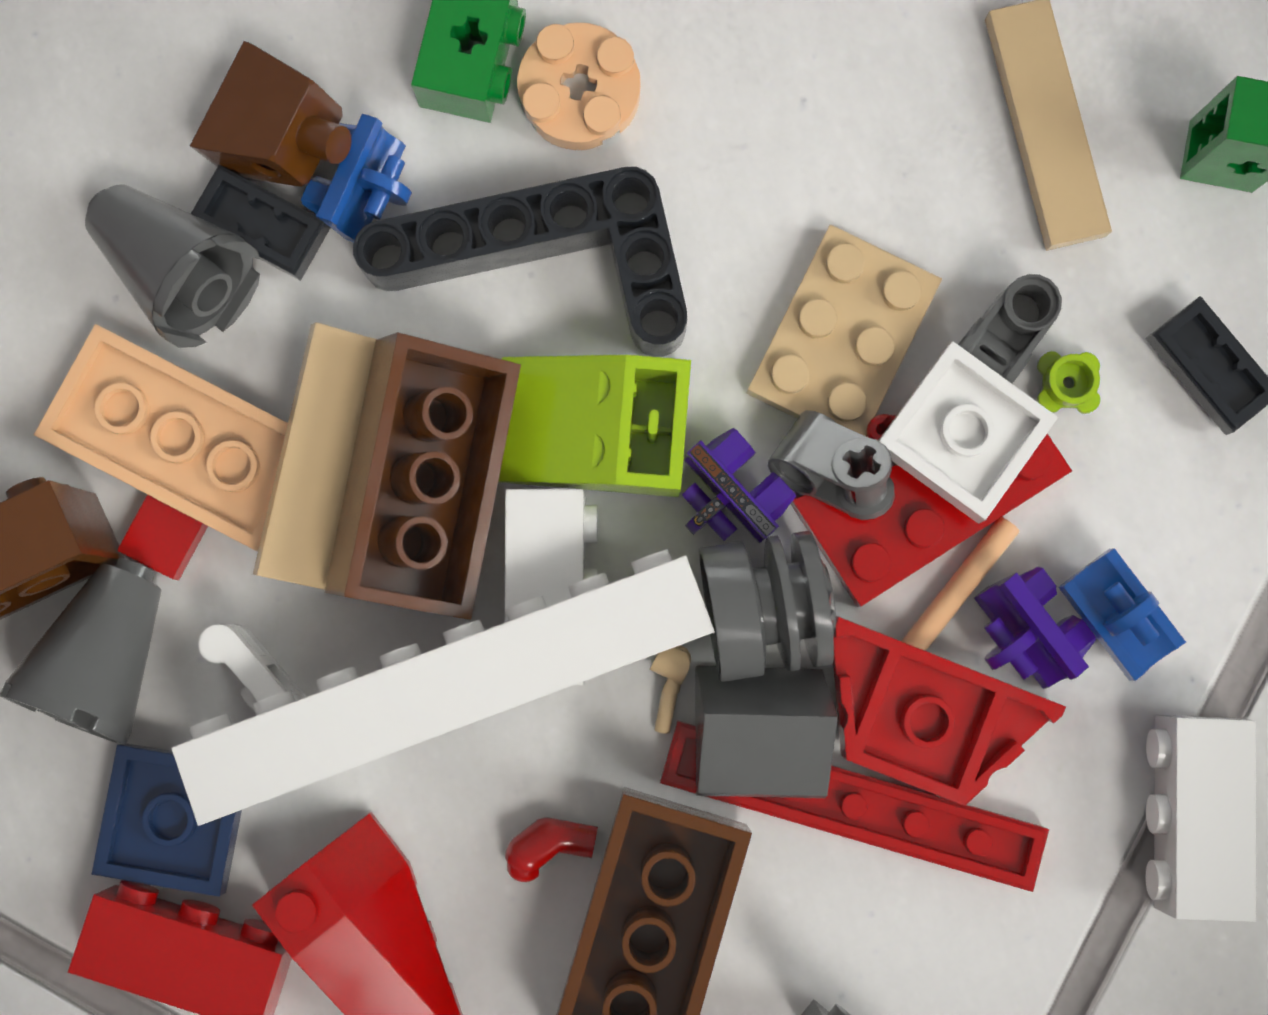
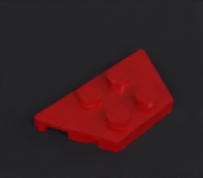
M836 616V628H834L833 668L841 756L847 761L966 806L988 785L989 778L994 772L1007 768L1025 751L1022 745L1048 721L1054 724L1064 714L1066 706Z

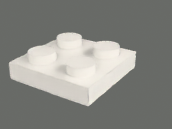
M952 341L878 441L886 446L894 463L979 524L990 515L1058 417Z

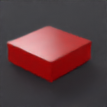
M147 494L117 551L172 580H180L208 526Z

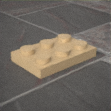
M830 224L746 394L797 419L806 410L822 413L833 419L837 424L866 436L867 425L875 417L942 278Z

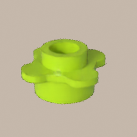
M1050 351L1040 357L1037 362V369L1042 374V391L1037 396L1039 404L1052 413L1057 412L1060 408H1075L1082 414H1089L1098 408L1101 401L1100 395L1097 393L1100 385V362L1094 354L1083 352L1081 354H1069L1061 357L1057 352ZM1065 377L1073 379L1074 386L1072 388L1064 386L1063 380Z

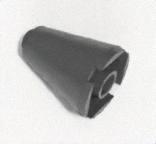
M114 185L101 190L89 202L85 217L87 232L157 333L166 341L178 348L202 345L206 341L199 335L207 332L214 326L224 332L234 324L249 305L258 287L260 273L252 268L253 257L260 258L258 251L243 237L127 185Z
M118 558L115 566L101 564L6 680L0 692V697L33 712L38 709V712L52 717L55 721L115 743L118 742L126 745L132 732L162 591L160 587L151 582L155 573L143 565L124 558Z

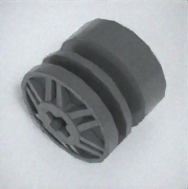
M810 530L796 532L791 535V563H787L778 535L767 537L764 547V567L753 569L749 554L742 541L699 548L704 601L715 631L710 634L720 682L763 676L766 666V645L777 644L787 671L800 670V640L803 639L813 667L833 665L834 628H836L833 589L828 569L820 557L815 538Z

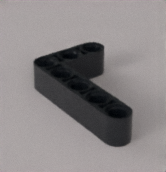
M621 167L378 220L365 225L357 233L353 243V255L357 265L375 287L385 291L404 290L610 244L629 330L635 346L647 355L663 357L677 350L682 344L686 333L687 308L660 190L655 178L649 172L639 167ZM625 193H637L646 199L648 205L637 214H626L618 210L614 203ZM566 206H577L587 214L585 220L573 228L559 226L553 219L555 214ZM516 219L521 221L526 227L519 238L513 241H501L493 236L495 227L501 221ZM456 232L463 236L462 245L456 252L450 255H440L433 252V244L441 234ZM395 245L401 248L400 258L393 266L386 269H378L372 266L374 254L381 247ZM640 251H648L655 254L660 259L662 265L653 274L640 275L632 271L627 263L634 254ZM664 311L673 317L676 327L670 334L655 337L643 329L641 321L647 313Z

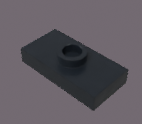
M218 165L191 212L196 217L243 237L258 251L260 260L300 281L331 229L315 215L221 165Z
M1201 296L1190 302L1145 338L1225 435L1234 433L1268 405V376Z

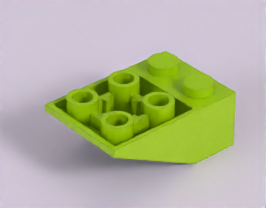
M638 355L502 357V360L521 364L498 483L679 497L682 484L691 360Z

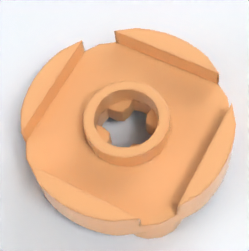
M590 23L552 24L539 32L536 41L524 54L518 70L517 88L519 100L527 119L546 141L565 149L589 150L603 145V140L613 137L619 130L620 133L623 132L630 125L639 106L641 80L640 72L634 59L633 49L625 39L618 37L606 28ZM578 73L588 75V81L597 84L595 91H584L581 100L570 98V88L563 85L564 81L567 78H574Z

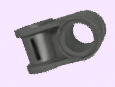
M1027 274L1017 278L996 297L982 318L980 317L973 324L958 345L1013 384L1029 362L1035 347L1058 318L1062 307V297L1058 287L1049 278L1040 274ZM1014 295H1026L1036 302L1039 309V317L1036 322H1026L1015 314L1013 309Z
M806 410L800 414L768 460L767 466L770 472L777 474L791 490L816 498L847 513L853 518L860 520L875 519L885 514L891 508L895 498L894 483L890 478L892 471L891 454L886 446L876 439L868 438L839 425L833 419L816 411Z

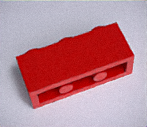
M122 880L119 885L111 886L93 895L67 973L199 1015H274L292 958L264 921L245 919L242 925L220 918L221 910L212 904L186 899L179 905L157 898L159 890L154 886Z

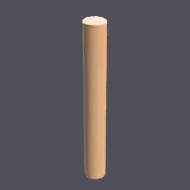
M1003 517L995 521L905 635L902 642L924 651L930 647L1019 534V529L1013 523Z

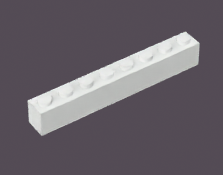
M668 549L651 554L630 563L635 575L609 584L606 573L592 576L568 586L572 598L547 607L543 596L506 609L509 622L484 631L481 620H476L442 633L446 645L421 654L418 643L386 653L379 657L383 669L358 678L355 666L316 680L320 692L295 701L292 690L260 700L252 704L256 716L232 725L229 714H225L189 727L193 740L174 746L171 749L197 825L200 826L714 633L713 625L687 556L672 560Z

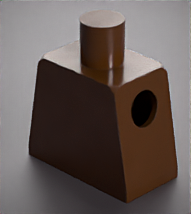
M243 41L190 147L216 167L221 165L243 178L302 187L310 182L320 160L332 164L341 163L350 151L352 139L348 128L339 125L343 117L342 107L317 83L252 43Z

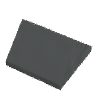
M696 666V796L826 798L828 795L838 716L823 669L800 668V670L787 671L786 668H765L763 676L720 682L716 666Z

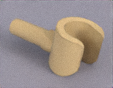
M681 645L658 653L650 667L651 671L667 678L662 689L654 731L659 733H670L677 694H679L680 687L689 671L691 654L687 648Z

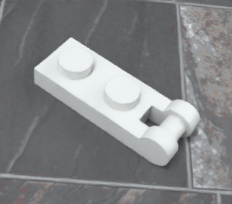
M239 624L212 625L206 628L200 635L198 644L203 658L215 664H227L244 684L245 687L240 691L241 696L254 712L253 703L292 690L295 701L307 697L255 635L245 626Z

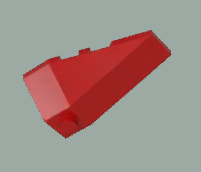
M372 812L252 904L253 908L291 958L344 1015H463L452 983L448 980L436 946L437 938L431 921L427 920L417 891V881L411 863Z

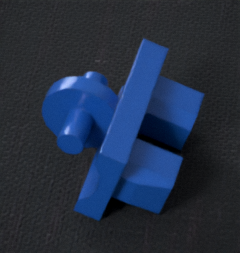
M366 114L361 115L357 125L339 123V125L348 128L351 134V148L347 157L339 163L332 181L316 176L307 184L301 197L302 204L316 214V217L351 242H354L357 233L365 225L372 223L373 218L381 219L388 202L406 206L412 194L409 188L398 181L405 166V162L400 158L406 145L389 134L382 127L383 123L378 118Z
M1115 548L1105 551L1058 587L1129 681H1136L1156 662L1186 643L1158 606L1159 601L1152 592H1148Z

